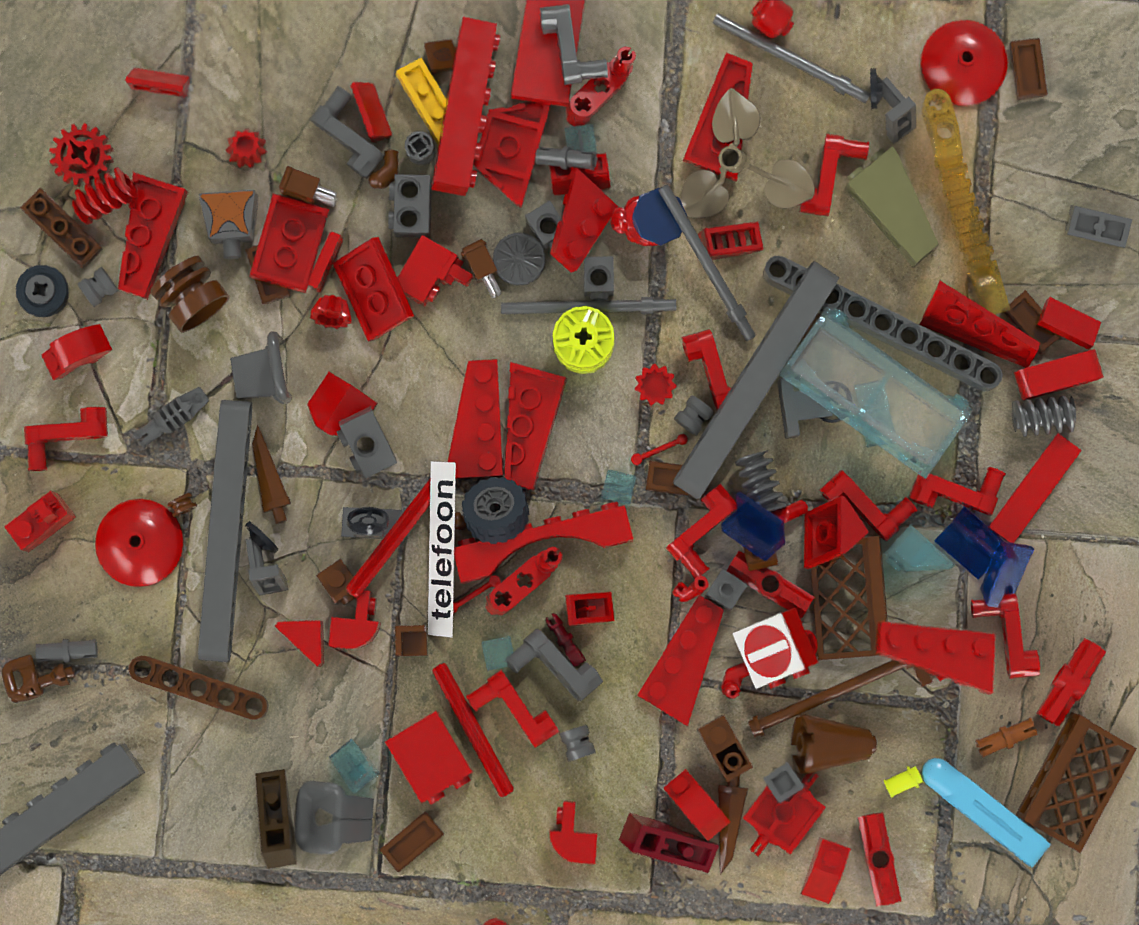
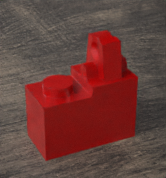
M422 235L397 279L406 297L426 307L428 301L433 303L441 290V287L438 286L439 283L451 285L455 280L468 287L474 276L461 268L464 262L458 258L457 254Z
M50 490L4 527L22 551L30 552L76 518V516L60 494Z

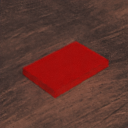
M273 193L249 277L306 293L308 288L307 282L313 270L329 209Z
M379 237L369 239L332 263L368 342L378 339L414 317Z

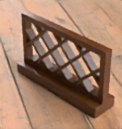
M880 536L862 538L855 544H862L863 557L856 565L841 555L834 558L826 568L822 564L817 565L823 570L819 577L817 566L811 568L813 596L815 597L813 601L818 660L883 656L876 653L877 623L881 621L888 622ZM839 558H842L853 568L843 581H840L829 571ZM863 562L865 574L859 569ZM856 571L865 578L866 586L858 595L845 585ZM826 573L839 583L838 587L829 597L819 590V582ZM842 587L855 597L845 611L832 601L833 597ZM865 592L867 595V603L861 598ZM820 595L826 600L822 605H820ZM858 600L868 608V616L861 624L847 614ZM828 603L842 613L831 627L821 617V611ZM844 617L848 618L858 627L848 640H845L834 630ZM868 621L870 633L864 628ZM822 625H824L828 629V631L824 635ZM860 630L870 637L871 650L858 651L850 644ZM832 632L844 644L837 653L825 654L824 640ZM848 646V647H849L850 649H852L854 652H842V651Z
M1071 712L1015 816L1081 853L1137 748L1090 722L1091 720L1084 716ZM1091 729L1097 733L1100 745L1086 749L1084 737L1087 731ZM1104 737L1112 742L1106 743ZM1116 745L1124 748L1126 751L1122 759L1111 764L1107 748ZM1102 750L1105 766L1091 769L1088 754ZM1082 756L1086 771L1072 775L1069 766L1072 759ZM1107 770L1110 781L1105 788L1097 790L1093 774ZM1088 776L1091 792L1077 796L1073 780ZM1068 782L1072 797L1057 801L1056 788L1059 784ZM1093 796L1095 809L1091 814L1083 816L1079 800ZM1073 802L1077 818L1063 822L1059 806ZM1054 808L1058 824L1046 827L1039 823L1043 812ZM1079 823L1081 834L1076 843L1067 838L1065 826ZM1059 829L1060 834L1056 833L1053 830Z

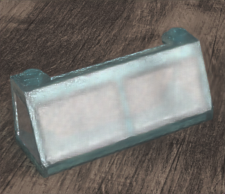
M827 307L779 375L926 479L972 412V409L969 407L970 403L959 394L945 396L850 329V325L847 322L848 317L842 311L836 308L831 310Z

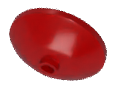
M957 20L942 25L930 35L922 50L920 68L925 84L936 97L951 105L972 106L988 100L1001 87L1008 69V57L1003 42L992 29L976 21ZM969 54L972 61L965 62L962 59V55Z
M147 499L128 500L112 508L102 519L95 539L96 554L106 573L116 581L133 587L151 586L167 578L178 566L184 549L183 531L177 518L173 517V513L165 506ZM135 536H139L141 539V543L137 547H133L131 544V540Z

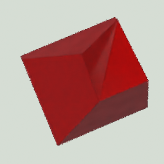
M840 496L805 514L804 568H813L847 553L869 533L846 497Z

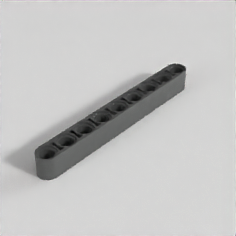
M773 256L766 262L763 275L768 284L791 295L796 287L795 281L802 278L807 268L783 256ZM772 265H781L785 270V275L779 278L771 275L769 268ZM837 283L832 290L837 296V302L834 304L824 302L820 309L980 391H991L1002 381V370L996 363ZM851 304L860 305L863 309V316L853 317L848 311V306ZM878 317L887 319L889 329L882 331L876 328L875 319ZM904 330L913 332L916 339L915 343H905L901 339V332ZM934 343L940 346L942 350L940 357H932L928 353L927 347L929 344ZM954 358H965L968 362L967 370H958L954 365ZM982 370H989L993 373L994 382L992 384H986L981 380L980 373Z
M815 261L810 264L673 481L675 486L696 499L702 496L835 287L839 276Z
M221 400L198 646V658L203 661L230 662L253 412L252 402Z

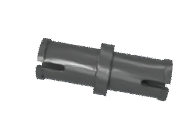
M539 146V149L536 151L537 165L560 166L563 170H569L571 167L594 170L597 163L595 151L572 150L571 147L564 146L562 149Z
M63 639L61 643L36 644L35 647L37 663L63 660L64 663L71 662V659L98 657L96 639L70 642L69 639Z

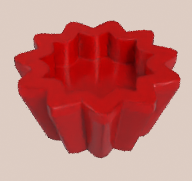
M246 128L242 133L236 130L235 136L227 139L230 145L225 151L231 154L230 162H237L239 168H242L244 165L253 168L254 162L262 163L261 155L267 153L263 148L266 140L259 138L258 131L251 132L249 128Z
M324 295V297L318 299L311 310L310 319L315 320V324H321L325 328H347L348 324L352 323L347 300L342 299V297Z
M652 364L650 369L643 367L642 375L635 377L639 383L635 387V391L640 392V400H648L650 406L656 402L663 405L665 398H673L671 391L677 385L672 382L674 374L667 373L666 366L658 368L656 364Z

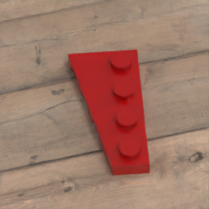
M939 281L919 323L923 327L1025 368L1030 366L1040 346V342L942 281Z
M701 595L696 598L637 694L640 698L687 727L724 609Z

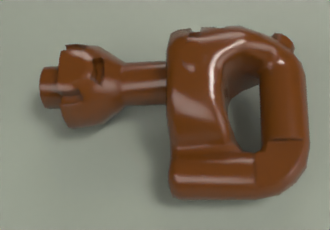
M31 654L10 660L2 668V679L7 696L14 703L41 697L44 694L43 688L53 684L58 686L70 685V679L75 677L73 667L66 668L64 663L55 666L51 673L39 677ZM14 671H18L23 679V685L19 689L14 678Z

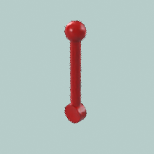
M680 434L677 439L641 455L635 453L631 456V462L634 465H640L648 457L678 444H687L688 437L685 434Z
M497 575L491 576L489 582L459 601L453 602V614L458 611L460 606L490 587H497L501 582L500 578Z

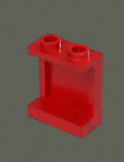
M438 711L431 713L385 741L421 804L428 800L429 804L432 805L446 796L443 790L454 785L455 789H458L471 781L468 775L474 771L467 763Z

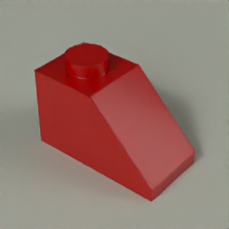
M819 837L801 894L830 904L841 880L851 848Z

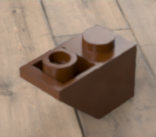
M724 715L697 729L727 782L753 768Z

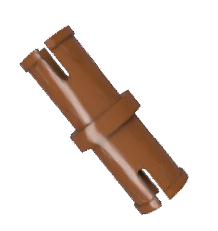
M1028 718L1008 728L1005 726L1000 727L998 732L975 740L976 746L980 748L978 751L981 757L984 758L1004 748L1009 750L1014 748V744L1037 736L1038 732L1036 728H1033L1035 725L1032 719Z

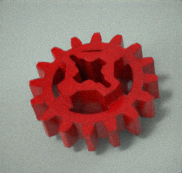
M83 123L81 130L75 124H71V132L68 133L66 130L61 129L63 137L61 139L53 138L57 147L49 148V152L56 157L49 160L52 166H58L54 172L58 177L64 175L63 181L66 184H69L73 179L74 185L80 188L82 181L92 185L91 179L100 178L102 180L101 172L110 173L106 163H114V159L107 154L114 150L111 145H105L109 139L105 134L99 136L100 130L97 127H94L90 132V128L86 123ZM77 138H89L85 142L76 140ZM68 146L67 155L63 157L64 150ZM76 147L84 152L87 164L79 159ZM100 154L99 161L97 165H95L96 156ZM78 169L87 171L86 173L80 174L74 173Z

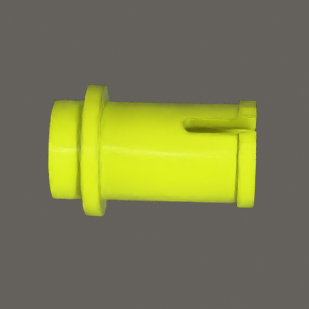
M908 766L906 771L883 780L891 798L914 786L919 788V784L923 783L916 766L912 768Z

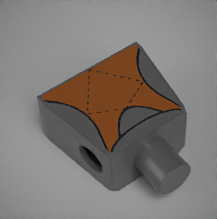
M255 190L199 194L209 240L212 244H223L224 259L241 258L240 243L252 242L254 240L258 194Z

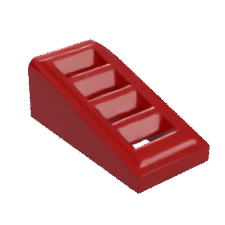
M758 222L703 228L698 233L712 260L764 250ZM744 231H749L751 245L747 246ZM733 233H737L739 247L735 245ZM722 235H725L727 248L723 247ZM712 237H713V239H714L715 250L713 249V244H712V239H711Z

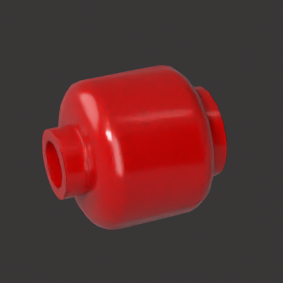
M759 0L750 12L753 16L752 25L771 39L776 38L780 34L783 37L786 36L794 25V22L791 20L794 11L783 0Z

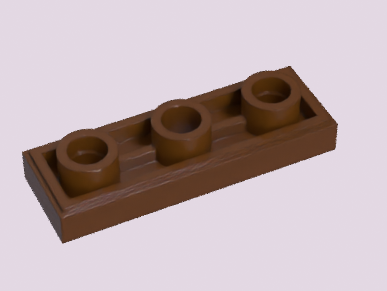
M41 187L20 207L82 269L103 250ZM60 224H65L64 230L57 232V227Z

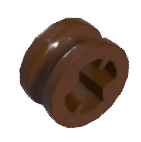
M192 493L179 496L167 504L169 508L174 509L172 514L174 518L182 516L198 507L197 503H193L191 500L193 497Z

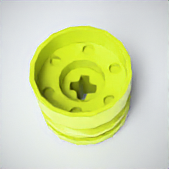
M588 306L574 307L563 313L557 320L553 330L554 352L559 362L569 371L579 374L593 373L603 368L611 359L615 341L614 329L608 317L601 311ZM581 332H587V336L592 338V340L586 341V345H581L580 340L576 338L581 336Z

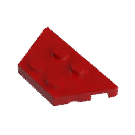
M537 102L530 104L521 103L509 108L490 109L487 114L484 132L479 142L482 143L480 157L478 161L474 160L473 167L520 208L523 207L536 161V151L539 149L538 147L542 140L551 104Z

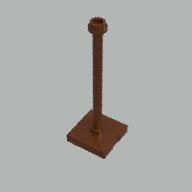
M891 660L764 718L758 719L757 715L752 717V720L748 721L754 737L765 736L764 730L905 667L907 670L914 668L922 687L933 683V680L927 670Z

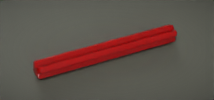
M431 478L346 586V591L355 598L360 597L430 506Z
M439 664L432 669L437 682L499 796L505 797L514 791L509 778L447 664Z

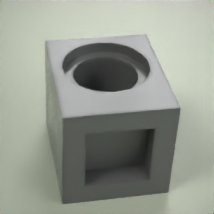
M548 201L525 215L526 222L544 250L548 247L552 248L555 232L545 234L540 229L541 225L544 222L551 221L557 226L558 222L561 221V217L552 202Z
M613 256L585 257L584 293L585 296H590L592 301L608 300V296H614ZM595 273H603L607 277V282L602 286H596L590 279Z
M722 569L705 596L731 611L747 587V584Z

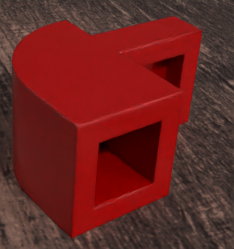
M97 324L75 330L56 339L49 344L51 348L41 354L54 381L62 379L78 366L97 362L112 351V348L101 325Z
M364 590L360 597L357 598L355 619L331 617L328 647L358 649L374 640L379 632L381 622L370 621V615L375 616L377 598H372L371 591Z
M686 769L663 788L707 841L730 823L729 819Z
M564 801L563 807H557L556 825H562V830H550V841L554 850L567 861L596 864L597 833L574 831L576 801Z

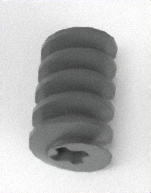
M1060 396L1058 402H1056L1054 397H1049L1046 404L1042 398H1037L1034 405L1030 399H1026L1022 406L1018 400L1013 401L1012 422L1015 432L1017 429H1020L1023 437H1027L1028 428H1032L1035 436H1038L1040 427H1044L1046 434L1049 435L1052 426H1055L1058 433H1062L1065 424H1067L1070 432H1074L1076 410L1073 397L1071 396L1068 401L1066 396Z
M768 450L744 456L735 462L736 466L745 467V469L739 472V477L748 478L742 484V488L752 489L751 492L745 495V499L755 501L748 509L752 512H758L757 515L770 513L786 507V503L776 502L783 495V492L773 491V488L779 485L780 482L770 480V477L777 471L776 469H767L766 467L773 462V458L763 456Z

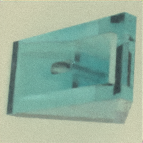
M352 738L329 756L354 794L360 792L381 774Z

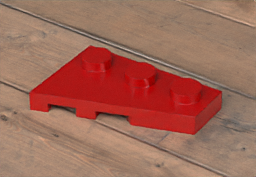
M578 168L571 170L569 191L565 194L563 200L565 207L562 219L557 224L550 255L570 273L578 270L612 217L614 210L618 207Z

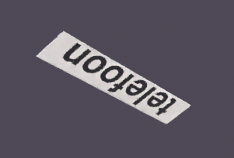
M431 461L428 635L453 638L456 463Z

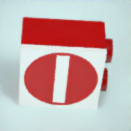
M796 608L733 633L755 688L768 684L769 688L772 689L786 683L785 677L792 674L793 679H797L809 674L810 670L808 667L819 663Z

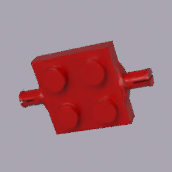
M813 773L805 774L801 780L804 788L780 804L766 785L742 817L759 834V837L749 848L756 856L759 857L768 843L779 846L791 855L826 807L816 800L809 791L819 777L817 773H814L812 777Z

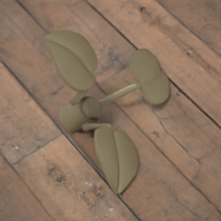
M733 88L729 89L719 101L713 116L712 128L714 135L719 141L728 143L734 140V143H730L729 146L723 148L719 154V163L722 166L720 168L721 175L719 180L709 170L695 171L685 180L680 200L688 217L708 218L722 212L730 199L727 189L721 186L725 182L726 172L738 173L744 168L770 179L764 188L765 195L768 201L775 207L781 209L794 208L812 199L815 195L814 183L810 174L796 161L788 159L777 161L773 166L772 174L747 162L746 155L737 146L740 143L739 139L747 140L756 134L760 126V114L752 102Z

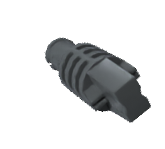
M197 387L182 396L176 397L153 415L154 419L138 431L133 432L136 439H139L148 433L147 437L139 441L140 445L145 448L162 434H171L190 421L210 400L201 387Z

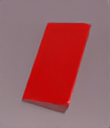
M133 68L126 76L125 81L134 90L185 98L188 94L190 77Z
M368 82L351 83L352 85L350 86L371 142L376 143L390 138L392 132L375 85Z
M606 153L597 154V163L594 170L578 168L600 190L611 187ZM549 165L553 195L567 194L571 183L569 176L571 170L575 168L571 167L569 170H563L560 166Z

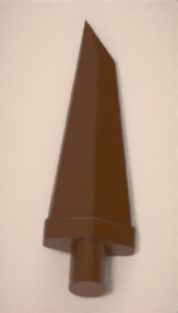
M257 424L252 445L263 504L262 508L264 513L272 511L275 523L280 524L287 521L283 507L290 505L291 502Z
M740 775L728 781L727 785H718L719 808L730 821L719 832L720 874L733 859L745 799L748 794V788L739 787Z

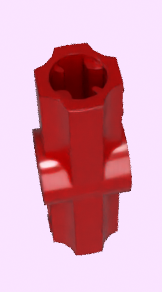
M738 551L726 570L746 583L748 587L758 592L762 597L773 601L786 610L796 608L800 619H802L815 598L783 578L778 572L769 568L749 571L745 555L741 551ZM764 578H775L778 581V589L773 593L766 592L762 587Z
M1083 638L1068 663H1065L1056 674L1051 684L1053 687L1036 713L1046 721L1060 727L1075 701H1079L1091 683L1090 677L1106 651L1094 642Z
M883 812L857 817L875 905L884 906L901 902L894 867V855L891 852ZM877 851H884L887 856L886 864L882 867H875L872 863V856Z

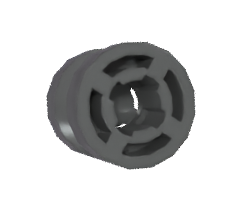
M415 131L406 138L405 150L412 163L426 165L433 160L435 146L428 133Z
M102 267L94 271L93 278H84L77 283L93 307L99 305L106 294L112 296L118 291L116 285Z
M691 395L686 402V408L683 411H679L674 420L688 432L697 436L702 430L703 422L709 420L714 411L700 399Z
M587 724L559 733L561 741L567 746L566 756L568 762L596 753L594 744L589 742L588 735L590 732Z

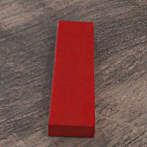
M1057 433L987 528L1010 545H1013L1082 450Z

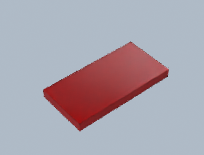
M526 0L511 99L569 106L572 84L564 85L557 32L543 34L540 8L569 4L577 56L585 0Z

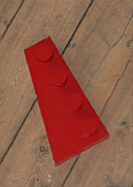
M727 52L725 53L684 155V162L721 175L720 168L722 166L719 163V154L723 148L729 146L730 143H734V140L723 143L716 138L712 128L713 116L719 101L731 88L748 99L753 67L752 62ZM739 139L740 143L737 146L739 150L742 149L743 139ZM727 171L726 178L737 182L738 173Z
M133 172L132 182L137 189L138 199L132 198L131 203H129V224L126 225L125 237L127 239L125 251L122 254L118 289L148 300L150 290L156 280L188 191L184 188Z
M497 359L468 361L448 462L456 463L455 479L503 477Z
M510 362L505 478L515 481L522 488L534 491L567 378Z
M882 621L877 623V654L909 666L914 665L927 670L928 673L936 676L940 675L954 680L955 683L978 689L979 692L987 695L993 694L996 634Z

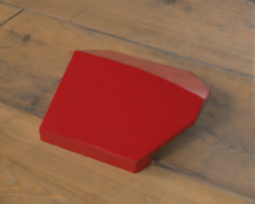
M328 372L307 405L315 426L330 436H338L336 431L341 429L339 421L370 406L374 410L378 403L348 382Z

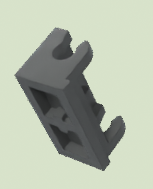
M1070 206V219L1065 227L1068 235L1125 248L1133 219L1083 207Z

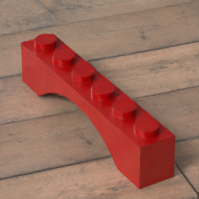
M618 502L601 505L602 511L590 513L589 509L573 512V518L561 520V516L543 520L544 525L534 528L532 523H528L525 525L522 533L520 532L517 534V537L511 538L504 543L476 542L474 537L458 541V547H454V557L460 582L464 584L491 577L510 555L526 545L540 540L558 537L576 538L592 542L603 548L632 542L634 539L625 505L619 506Z

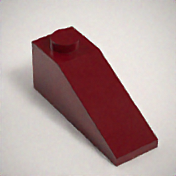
M630 812L619 838V841L632 853L709 873L719 845L714 842L707 841L704 838L658 820Z

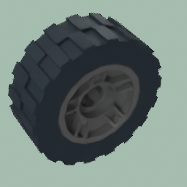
M492 477L488 480L479 481L478 484L470 488L469 492H466L465 499L462 501V512L468 531H471L474 538H478L484 543H504L511 538L514 539L517 537V534L522 533L529 521V507L523 489L515 481L507 480L503 477Z

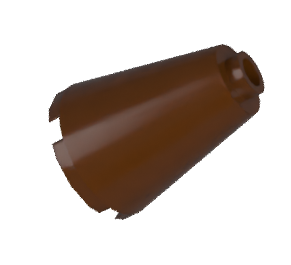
M800 714V717L795 718L792 727L791 745H796L797 755H792L793 764L798 774H809L871 758L872 753L876 752L877 740L869 729L808 714Z

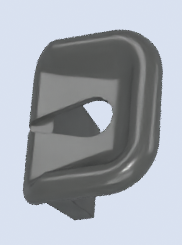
M272 331L267 335L265 349L230 358L237 399L273 396L279 403L288 404L291 402L292 395L286 388L279 347L283 339L277 332Z
M308 781L304 783L299 789L296 801L295 840L297 845L304 852L328 855L340 850L342 844L371 841L374 799L346 795L340 785L331 782ZM322 809L331 814L332 822L319 826L315 818L317 810Z

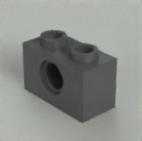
M371 406L339 421L341 429L336 432L344 447L349 445L354 456L349 458L356 473L362 471L364 477L367 478L397 464L396 457ZM362 437H370L374 444L369 450H361L358 448L357 442Z

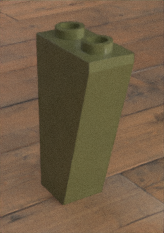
M893 146L887 151L881 148L869 159L872 163L864 170L858 167L847 177L850 182H848L845 189L914 268L932 253L939 243L897 151Z

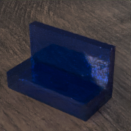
M739 492L736 494L737 511L721 524L722 532L766 561L785 545L784 521Z
M965 506L934 540L978 580L1000 559L1009 546Z
M999 542L980 586V591L987 606L998 608L1004 594L1016 593L1034 551L1033 546Z

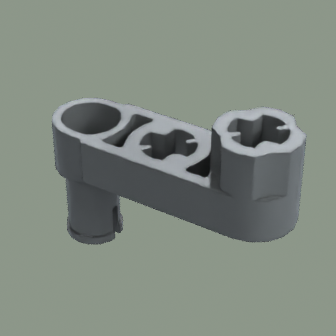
M569 4L541 7L540 18L543 34L557 32L564 85L582 83L584 79L608 78L606 58L580 62L577 59Z
M337 86L324 106L320 105L310 120L354 153L346 164L357 174L368 179L383 159L384 154L338 120L337 116L348 101L351 100L352 96L346 90Z
M535 629L523 640L524 644L504 659L509 668L517 674L534 657L539 658L569 693L580 702L603 683L599 673L587 662L576 670L539 629Z

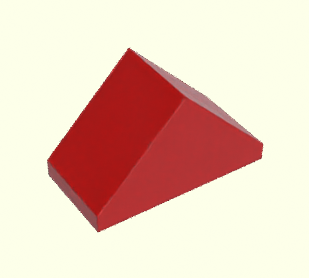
M611 592L565 595L569 626L615 621Z
M323 621L277 622L275 627L317 667H321L324 664Z

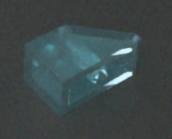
M911 525L907 526L884 552L888 556L886 562L897 572L901 570L906 573L946 571L952 569L955 565Z

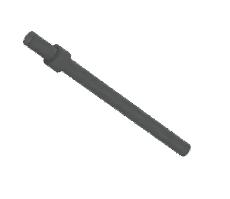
M719 13L716 14L712 22L718 27L835 87L834 91L842 95L846 93L865 104L871 95L870 92L852 84L851 79L843 75L839 77Z
M668 184L664 185L658 191L728 310L726 314L732 323H736L746 341L751 340L756 334L745 317L747 315L742 304L738 305L670 186Z
M641 297V300L501 303V314L565 313L574 307L582 306L595 308L601 312H641V314H653V311H676V299L653 300V297Z

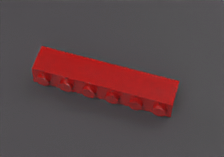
M468 17L462 18L431 190L466 196L469 187L474 188L477 171L472 170L473 161H478L481 153L482 143H477L478 132H484L486 116L482 115L483 105L488 106L491 89L486 88L488 78L493 79L496 62L491 61L492 51H498L500 35L496 34L497 23Z

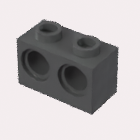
M395 174V183H390L389 199L394 200V212H389L388 226L389 229H393L395 237L421 238L423 235L430 238L432 180L430 175ZM408 186H415L418 188V193L413 198H406L402 195L403 190ZM406 215H415L417 222L414 226L405 227L402 225V219Z

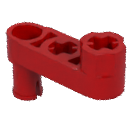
M630 47L620 48L617 56L610 62H607L608 78L590 79L573 95L566 109V121L571 126H586L591 117L624 86L633 69L632 63L636 58L634 50L629 54ZM603 84L606 87L605 91L598 93L595 90L596 86Z
M826 133L818 187L815 188V195L812 199L800 204V212L829 217L838 159L843 156L866 161L869 142L844 139V136Z
M708 329L683 336L681 340L688 362L702 360L717 411L731 389L726 383L713 334Z
M81 408V422L25 426L24 441L25 445H28V471L47 470L45 445L48 442L107 438V408Z
M988 467L980 491H973L933 474L919 471L908 499L920 505L933 508L937 496L992 516L998 502L996 496L1006 473L999 469Z
M842 470L819 489L828 502L840 496L846 497L851 506L885 542L900 531L899 527L912 514L918 511L915 505L907 497H904L887 514L882 513Z
M719 484L701 499L709 512L666 547L676 561H681L694 579L702 576L710 568L706 566L693 548L695 546L693 544L739 507L738 503L722 484Z
M549 547L539 552L536 556H532L495 587L486 597L487 603L485 608L491 615H505L547 580L562 560V553H556L559 549ZM547 557L551 559L548 563H546ZM518 575L521 577L527 575L530 578L528 582L530 584L529 588L525 585L522 587L518 586L517 582L520 580L517 578ZM501 596L504 597L506 601L498 606L495 601Z
M1016 593L997 595V598L972 599V618L999 616L1001 618L1008 678L1039 676L1040 660L1037 650H1023L1020 613Z
M502 669L487 678V683L466 695L475 711L496 697L502 698L535 748L560 732L546 710L535 717L531 715Z

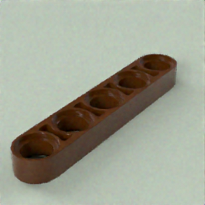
M137 656L129 664L130 676L140 683L248 719H260L268 711L269 704L263 695L149 656ZM142 660L149 662L151 665L150 674L144 678L139 677L135 671L137 663ZM168 670H174L179 675V681L173 687H168L163 681V675ZM196 679H202L207 685V690L202 696H196L191 692V684ZM225 688L231 689L235 695L233 703L228 706L221 704L218 698L219 693ZM251 698H258L262 702V711L257 715H252L247 711V702Z

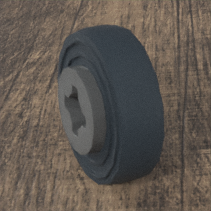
M35 265L25 270L16 284V298L20 306L27 313L36 317H50L59 313L66 305L69 297V285L65 276L56 268L48 265Z

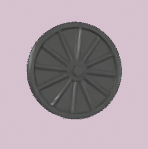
M513 233L505 236L496 245L493 253V262L502 280L512 285H526L536 280L542 273L545 266V253L542 245L533 236L525 233Z

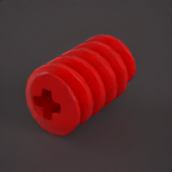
M119 167L114 168L115 178L110 173L104 174L106 183H103L100 178H96L94 180L95 189L90 183L85 184L86 194L81 189L75 190L76 199L72 200L74 212L84 224L90 225L94 219H101L103 214L107 215L113 209L121 208L123 203H131L132 198L138 199L135 185Z

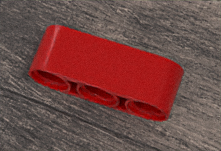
M1096 349L1014 372L1022 401L1104 378Z

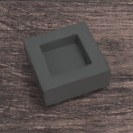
M788 762L763 778L779 804L804 788V785Z

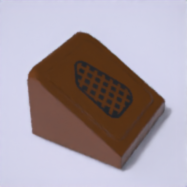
M452 39L424 43L432 75L452 70L455 55Z

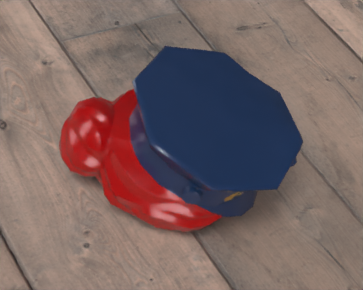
M659 188L630 198L623 208L619 207L614 210L610 221L615 232L619 234L625 233L630 242L642 246H661L679 238L682 234V230L659 193ZM675 196L686 214L680 198Z

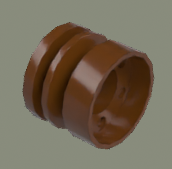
M199 256L190 257L173 266L156 281L150 290V293L156 300L160 299L159 305L163 309L174 306L168 317L181 333L188 332L207 321L230 298L218 280L205 283L212 272L208 267L203 268L205 263Z

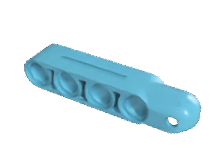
M932 758L924 763L921 768V777L926 785L1031 868L1035 866L1051 845L1046 839L947 761L941 758Z

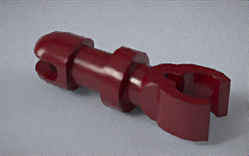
M552 613L556 624L553 625L548 617H546L545 622L550 631H553L558 641L556 643L558 646L564 648L572 665L577 667L585 662L586 659L572 641L573 635L565 630L560 617Z

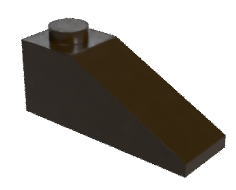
M281 769L256 773L261 855L267 869L296 865L295 834L286 771Z

